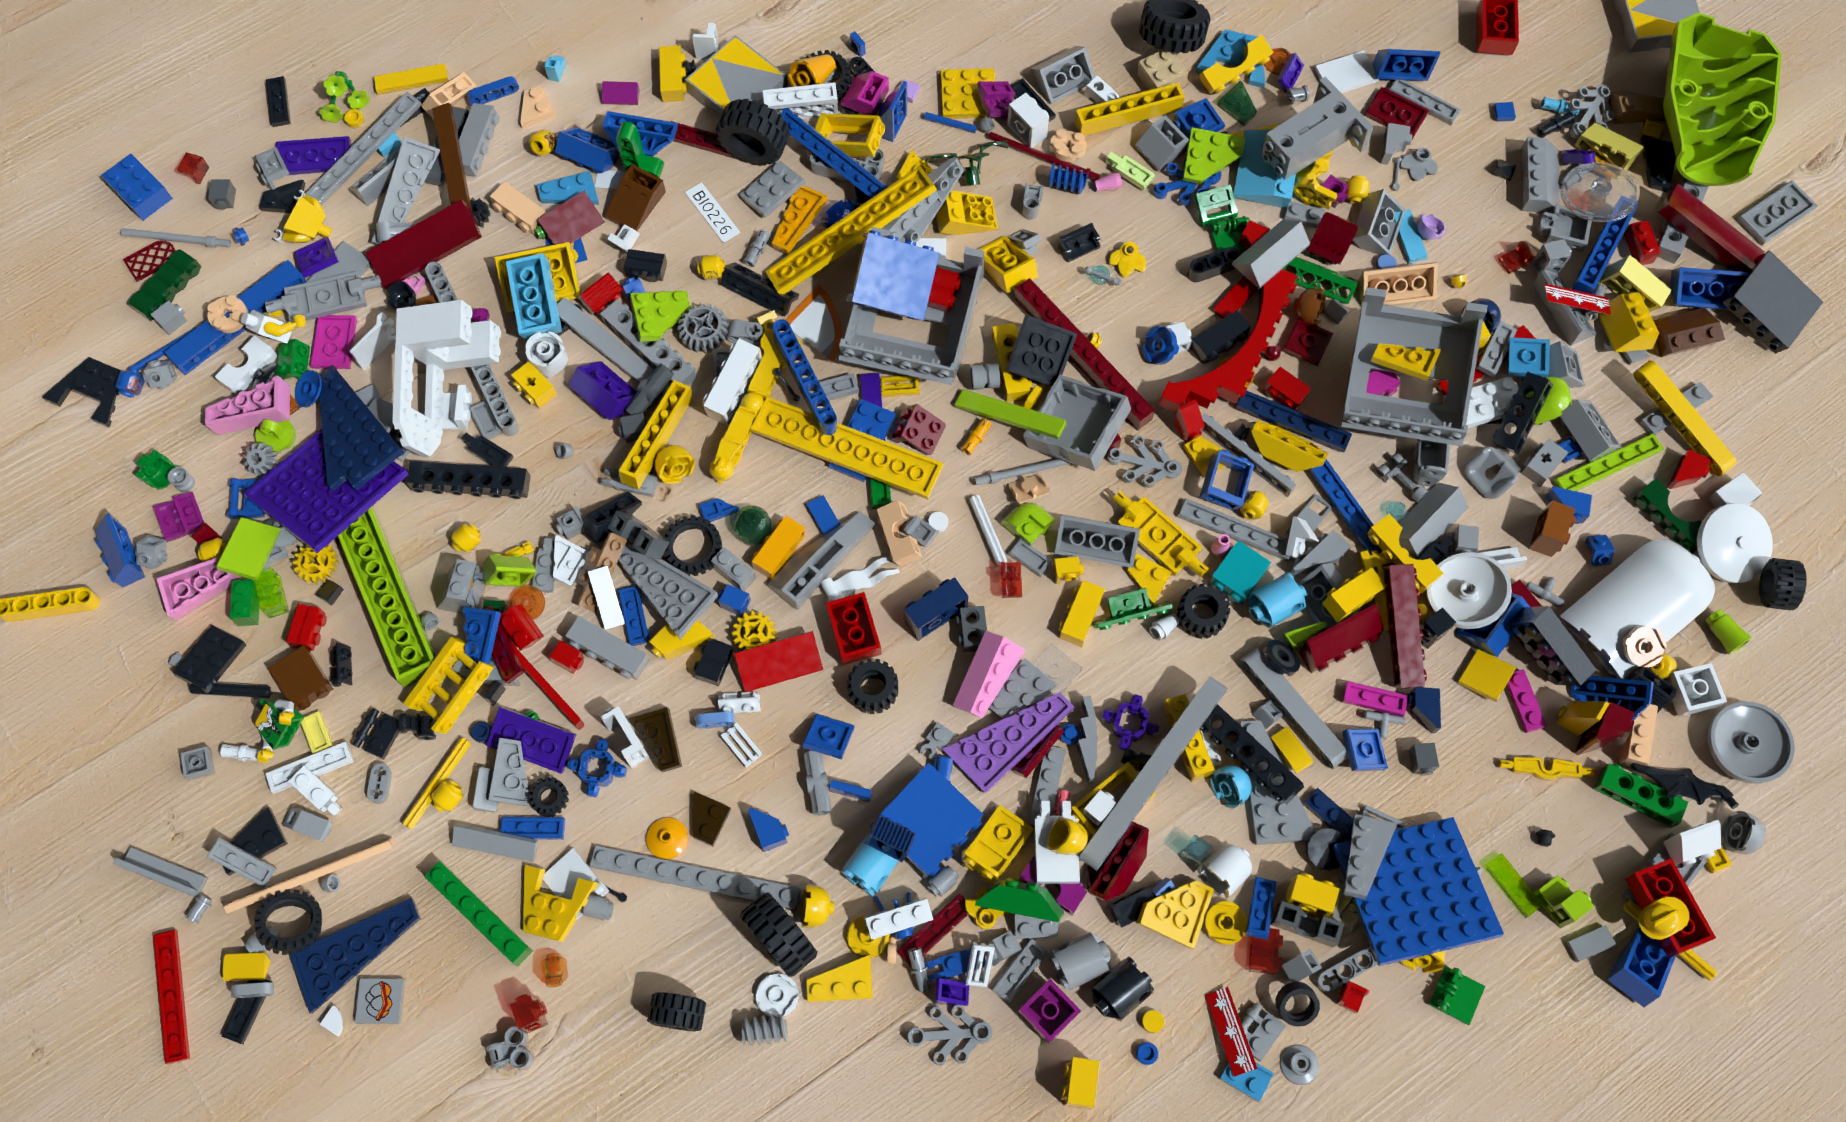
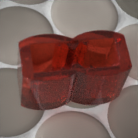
M1270 928L1267 940L1251 936L1249 972L1275 975L1277 970H1281L1282 957H1278V950L1283 946V935H1280V929Z

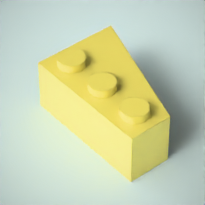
M1594 123L1581 134L1575 144L1579 150L1595 151V155L1600 160L1606 161L1605 164L1617 173L1614 177L1616 180L1632 166L1644 146L1597 123Z
M1630 255L1607 266L1598 282L1601 283L1600 286L1604 284L1612 288V292L1616 295L1618 293L1640 292L1649 312L1662 307L1671 292L1670 288Z

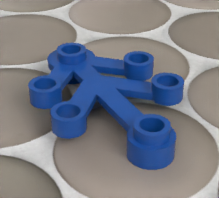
M1169 163L1166 168L1168 175H1174L1183 179L1184 171L1178 169L1175 163ZM1219 171L1213 174L1215 176L1207 178L1202 188L1197 190V193L1208 191L1211 185L1218 183L1221 179V172ZM1182 180L1169 184L1160 182L1154 186L1153 195L1157 199H1164L1169 191L1187 187L1185 192L1179 197V203L1186 206L1190 203L1191 195L1198 183Z

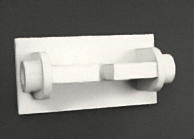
M755 691L742 692L741 698H738L737 693H723L719 696L718 700L719 712L751 713L761 711L760 693Z

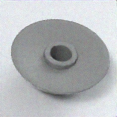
M1292 1045L1282 1053L1280 1069L1289 1082L1296 1085H1306L1316 1078L1319 1071V1061L1316 1054L1307 1046ZM1298 1060H1301L1304 1063L1303 1068L1298 1067Z

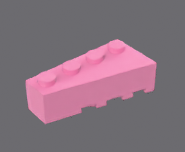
M275 376L272 378V381L266 384L262 382L256 385L255 389L248 392L244 390L238 393V396L235 398H227L206 408L205 425L217 435L261 426L263 419L276 423L290 420V385L279 376Z
M220 556L157 578L167 616L178 620L231 587L232 581L242 580L245 577L217 570L216 566L221 558Z
M985 631L953 706L983 718L1026 650L1003 636Z

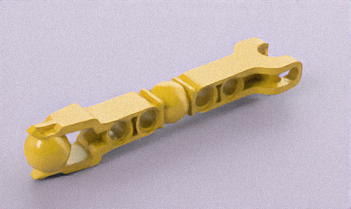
M770 328L766 329L760 343L763 357L747 389L748 394H745L742 398L738 410L720 441L716 458L710 463V474L719 484H722L733 475L734 468L742 458L744 448L752 434L750 428L766 397L770 396L777 382L778 376H774L773 370L779 368L782 371L787 366L777 344H775L773 330ZM797 338L802 348V340Z

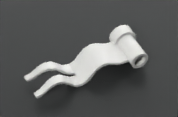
M888 556L874 561L864 570L849 572L835 581L832 578H827L821 582V585L829 598L828 602L847 597L859 589L871 588L882 579L898 574L900 571L899 569L886 570L868 579L879 566L891 561Z

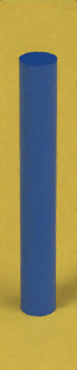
M925 112L924 119L973 133L977 131L976 125Z

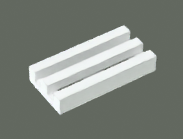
M738 723L734 724V727L729 728L726 733L721 734L723 740L746 768L762 756L761 751ZM735 731H738L740 733V735L749 744V746L753 749L756 755L753 756L751 754V752L747 749L743 742L734 733ZM730 735L750 758L748 761L729 740L728 737Z
M972 942L965 978L966 985L987 987L995 950L994 944L987 946L985 943L977 945L976 942ZM977 950H978V951H979V955H978V960H977V965H976L974 980H972L973 971H974V965H975V960H976V955H977ZM988 951L982 981H979L984 952Z

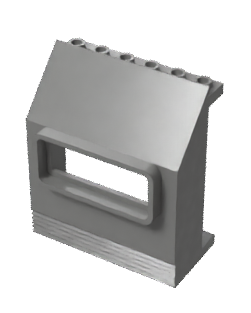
M876 227L871 228V230L880 232V236L887 238V235H891L890 230ZM965 247L964 263L938 257L936 269L939 267L957 272L962 280L960 290H956L954 294L956 296L954 307H950L948 312L928 306L926 308L924 320L951 326L945 348L874 333L872 330L878 310L854 304L845 338H841L839 344V360L952 385L963 358L983 280L984 251Z
M1367 287L1359 314L1341 427L1463 447V441L1468 430L1466 422L1482 323L1487 313L1488 305L1467 302L1461 316L1383 305L1387 290ZM1378 344L1402 345L1407 349L1423 347V350L1428 351L1441 349L1429 378L1448 381L1445 405L1367 393L1370 369L1405 374L1371 362Z

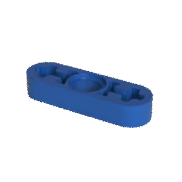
M509 76L471 89L467 93V98L471 106L473 103L485 104L517 92L519 85L515 77Z

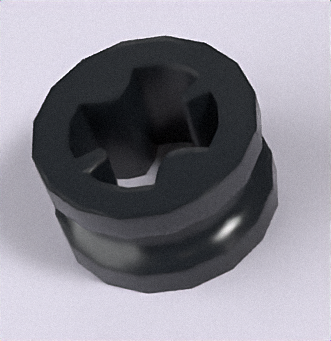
M685 60L687 77L696 70L695 60L691 62Z
M1242 423L1234 436L1244 441L1251 427H1245V424Z

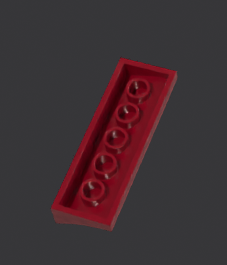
M1680 184L1673 186L1658 210L1660 215L1732 271L1750 273L1756 265L1753 261L1757 256L1765 252Z
M461 199L365 253L376 274L379 275L382 287L387 290L392 283L411 277L425 269L430 262L440 261L480 239L482 235L471 208Z

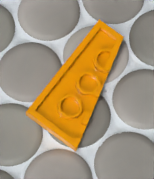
M804 185L797 190L790 198V205L785 210L782 224L779 225L772 241L773 248L789 254L827 203V195Z

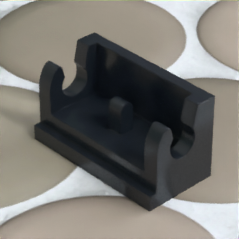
M1090 223L1059 237L1058 248L1066 261L1071 262L1099 249L1101 246L1098 241L1100 236L1093 223Z
M1143 887L1107 907L1116 924L1123 928L1138 920L1143 903L1154 899L1149 887Z

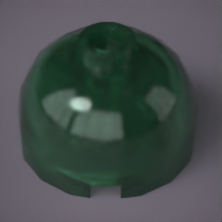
M748 505L736 512L732 528L737 539L746 545L755 546L763 543L765 538L771 534L772 522L769 514L763 508L756 505Z

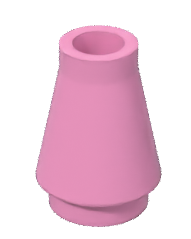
M1113 172L1099 180H1095L1096 190H1119L1120 187H1123L1120 173Z
M1227 534L1220 535L1219 538L1212 542L1211 550L1214 555L1224 557L1230 552V537Z

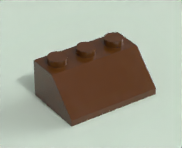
M1706 308L1653 320L1659 331L1656 342L1661 357L1713 345L1725 340L1720 321Z

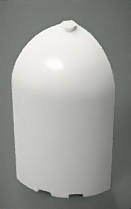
M1657 539L1640 547L1560 615V618L1568 631L1577 636L1583 643L1587 644L1589 642L1597 650L1594 654L1600 659L1609 673L1619 679H1624L1638 666L1629 662L1625 657L1622 645L1623 637L1627 636L1635 627L1649 626L1659 630L1665 637L1666 642L1669 641L1707 608L1714 596L1715 585L1710 574L1700 563L1696 555L1691 554L1672 540ZM1643 642L1641 649L1646 651L1648 643Z

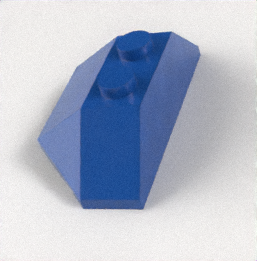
M607 111L603 122V129L617 151L619 149L616 137L621 123H633L638 129L645 155L652 157L674 141L678 123L611 111Z
M1590 676L1581 686L1571 685L1570 695L1577 701H1606L1608 703L1611 701L1634 712L1632 720H1635L1651 704L1654 682Z

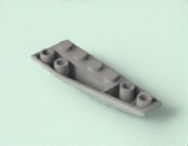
M953 157L927 175L937 189L935 192L881 229L890 230L891 236L898 237L900 242L905 243V240L916 243L923 236L964 172L958 158Z
M860 511L794 555L767 585L798 610L821 585V582L834 571L874 527L875 522Z

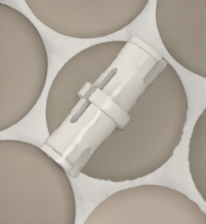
M223 744L220 754L221 757L235 758L242 762L246 760L257 761V754L261 749L250 748L247 745L233 746Z

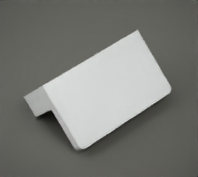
M708 23L707 34L692 35L697 59H709L719 50L715 23Z
M1517 547L1480 553L1498 561L1505 570L1521 568L1527 561L1526 556L1520 557Z

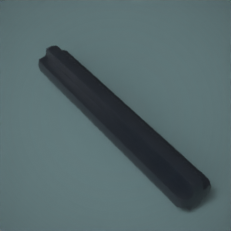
M216 683L206 693L193 685H189L191 694L270 698L272 694L270 686Z

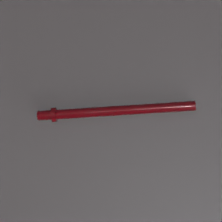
M989 133L988 138L991 140L1007 141L1008 146L1049 163H1054L1057 166L1062 165V168L1069 167L1070 171L1075 168L1077 174L1083 170V176L1088 173V178L1099 180L1100 174L1091 171L1090 168H1082L999 134Z

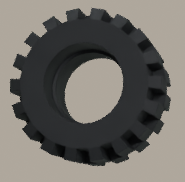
M1772 558L1766 562L1759 580V596L1764 607L1790 611L1799 607L1805 595L1807 585L1806 570L1803 563L1796 560Z
M1205 583L1200 584L1199 587L1194 585L1191 590L1188 588L1182 596L1177 608V617L1180 618L1179 625H1184L1183 630L1191 632L1190 636L1194 637L1196 634L1198 638L1202 639L1205 635L1207 639L1211 638L1212 634L1214 636L1217 635L1224 628L1230 614V608H1228L1230 602L1225 600L1226 594H1221V589L1218 587L1213 589L1211 584L1205 587ZM1199 603L1206 604L1213 610L1214 617L1202 619L1194 613L1192 606Z
M870 658L867 659V663H864L862 660L859 662L858 667L855 665L852 668L853 672H849L847 689L850 701L854 703L855 708H861L863 713H866V711H870V714H874V711L883 713L884 708L888 710L890 704L895 703L896 697H898V677L894 673L893 667H888L887 662L880 663V659L872 662ZM869 678H878L884 682L885 688L877 695H868L861 690V685Z
M657 992L652 994L647 1021L652 1025L692 1032L702 1030L706 1002L691 996Z

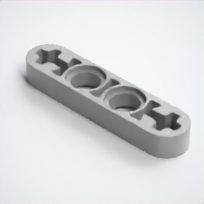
M1371 946L1364 948L1318 975L1316 979L1317 987L1323 992H1330L1376 966L1377 961L1374 962L1375 957L1373 958L1371 955L1373 953ZM1364 955L1368 958L1369 964L1367 967H1362L1358 964V956ZM1342 965L1350 968L1351 974L1349 977H1343L1340 974L1339 969ZM1333 975L1336 976L1337 979L1329 983L1331 987L1322 984L1324 981L1323 976L1326 979Z

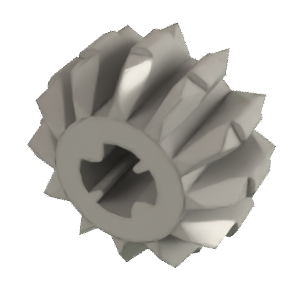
M253 443L252 448H246L248 455L242 456L247 459L243 465L249 466L248 471L254 472L255 475H266L269 473V470L275 468L273 463H278V460H274L277 453L272 452L273 447L267 446L266 443Z

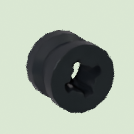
M418 712L412 715L400 714L399 731L401 734L408 731L419 733L420 722L418 718L420 714Z

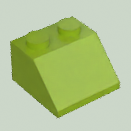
M491 554L483 562L484 585L524 587L536 573V568L529 558L521 557L520 555L502 556L501 554Z

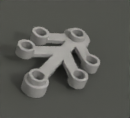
M1598 85L1595 90L1581 87L1576 91V96L1579 99L1593 97V102H1580L1578 99H1573L1568 103V108L1571 111L1587 109L1581 120L1569 128V134L1574 139H1578L1586 131V125L1592 116L1594 123L1608 129L1606 123L1602 122L1600 103L1603 110V120L1609 123L1615 119V113L1609 108L1608 100L1611 97V92L1607 86Z
M1140 435L1133 438L1132 445L1138 449L1143 458L1124 454L1118 448L1110 449L1107 454V461L1111 465H1118L1122 461L1141 466L1134 471L1128 470L1125 472L1124 480L1127 483H1133L1136 478L1153 469L1160 470L1155 475L1148 474L1144 477L1143 484L1147 488L1153 487L1156 482L1165 477L1170 479L1177 478L1182 472L1181 464L1176 460H1171L1164 451L1162 441L1155 440L1151 446V450L1157 453L1162 461L1158 462L1155 461L1144 445L1145 440ZM1140 440L1142 443L1137 444L1135 441ZM1157 444V445H1159L1161 448L1157 449V448L1154 447V445ZM1112 453H1117L1119 456L1114 457ZM1173 466L1176 470H1170L1169 467ZM1131 474L1134 478L1129 479L1127 475ZM1151 479L1153 482L1147 483L1146 480Z
M955 1005L952 1008V1016L956 1019H961L970 1029L959 1028L943 1013L940 1007L936 1006L931 1009L930 1016L933 1020L939 1021L948 1030L923 1032L920 1028H913L908 1033V1041L913 1046H920L924 1041L949 1040L933 1056L935 1064L943 1065L946 1062V1057L962 1038L971 1039L963 1050H958L955 1054V1060L960 1064L968 1060V1055L978 1043H987L991 1039L993 1031L987 1022H976L965 1012L961 1005ZM956 1008H960L962 1010V1014L960 1016H956L954 1014V1010ZM934 1010L941 1012L938 1018L933 1016L932 1012ZM981 1028L986 1032L983 1037H980L977 1033ZM915 1033L921 1036V1039L917 1042L912 1039ZM961 1052L966 1055L963 1061H960L957 1057ZM938 1054L944 1056L943 1062L936 1061Z

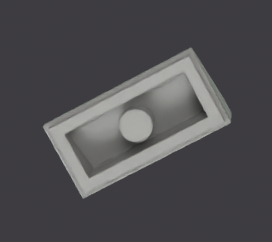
M479 767L473 801V809L476 811L497 812L498 802L488 801L494 769Z

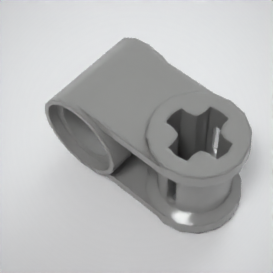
M1025 183L1022 215L1026 219H1035L1038 216L1044 185L1039 187Z
M733 319L730 323L727 340L737 343L740 338L754 346H759L764 334L763 328L757 322Z

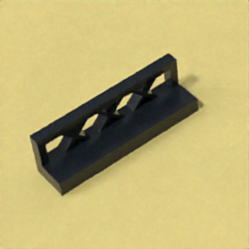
M736 262L725 268L721 285L783 316L788 315L791 303L796 301L800 295L792 290L785 294H779L770 279Z

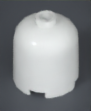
M1232 844L1223 845L1197 868L1198 874L1204 875L1207 879L1204 882L1205 885L1213 888V892L1220 897L1224 894L1225 898L1228 899L1252 873L1250 855L1242 847L1239 848Z

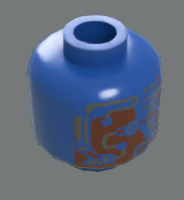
M131 368L128 371H121L115 383L118 393L130 398L140 395L145 383L144 378L140 376L141 372Z

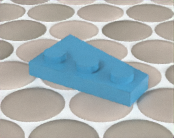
M590 171L537 184L542 203L563 204L585 190L592 203L600 205Z

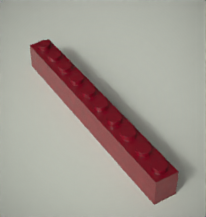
M1028 278L1015 288V301L1031 317L1077 333L1069 358L1097 388H1103L1128 397L1131 411L1126 419L1137 431L1152 421L1155 412L1153 407L1031 278Z

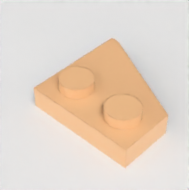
M542 85L524 91L520 120L522 128L555 116Z

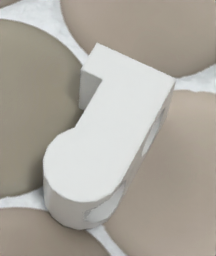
M1096 76L1086 86L1084 96L1088 99L1092 98L1098 104L1119 98L1118 94L1099 76Z

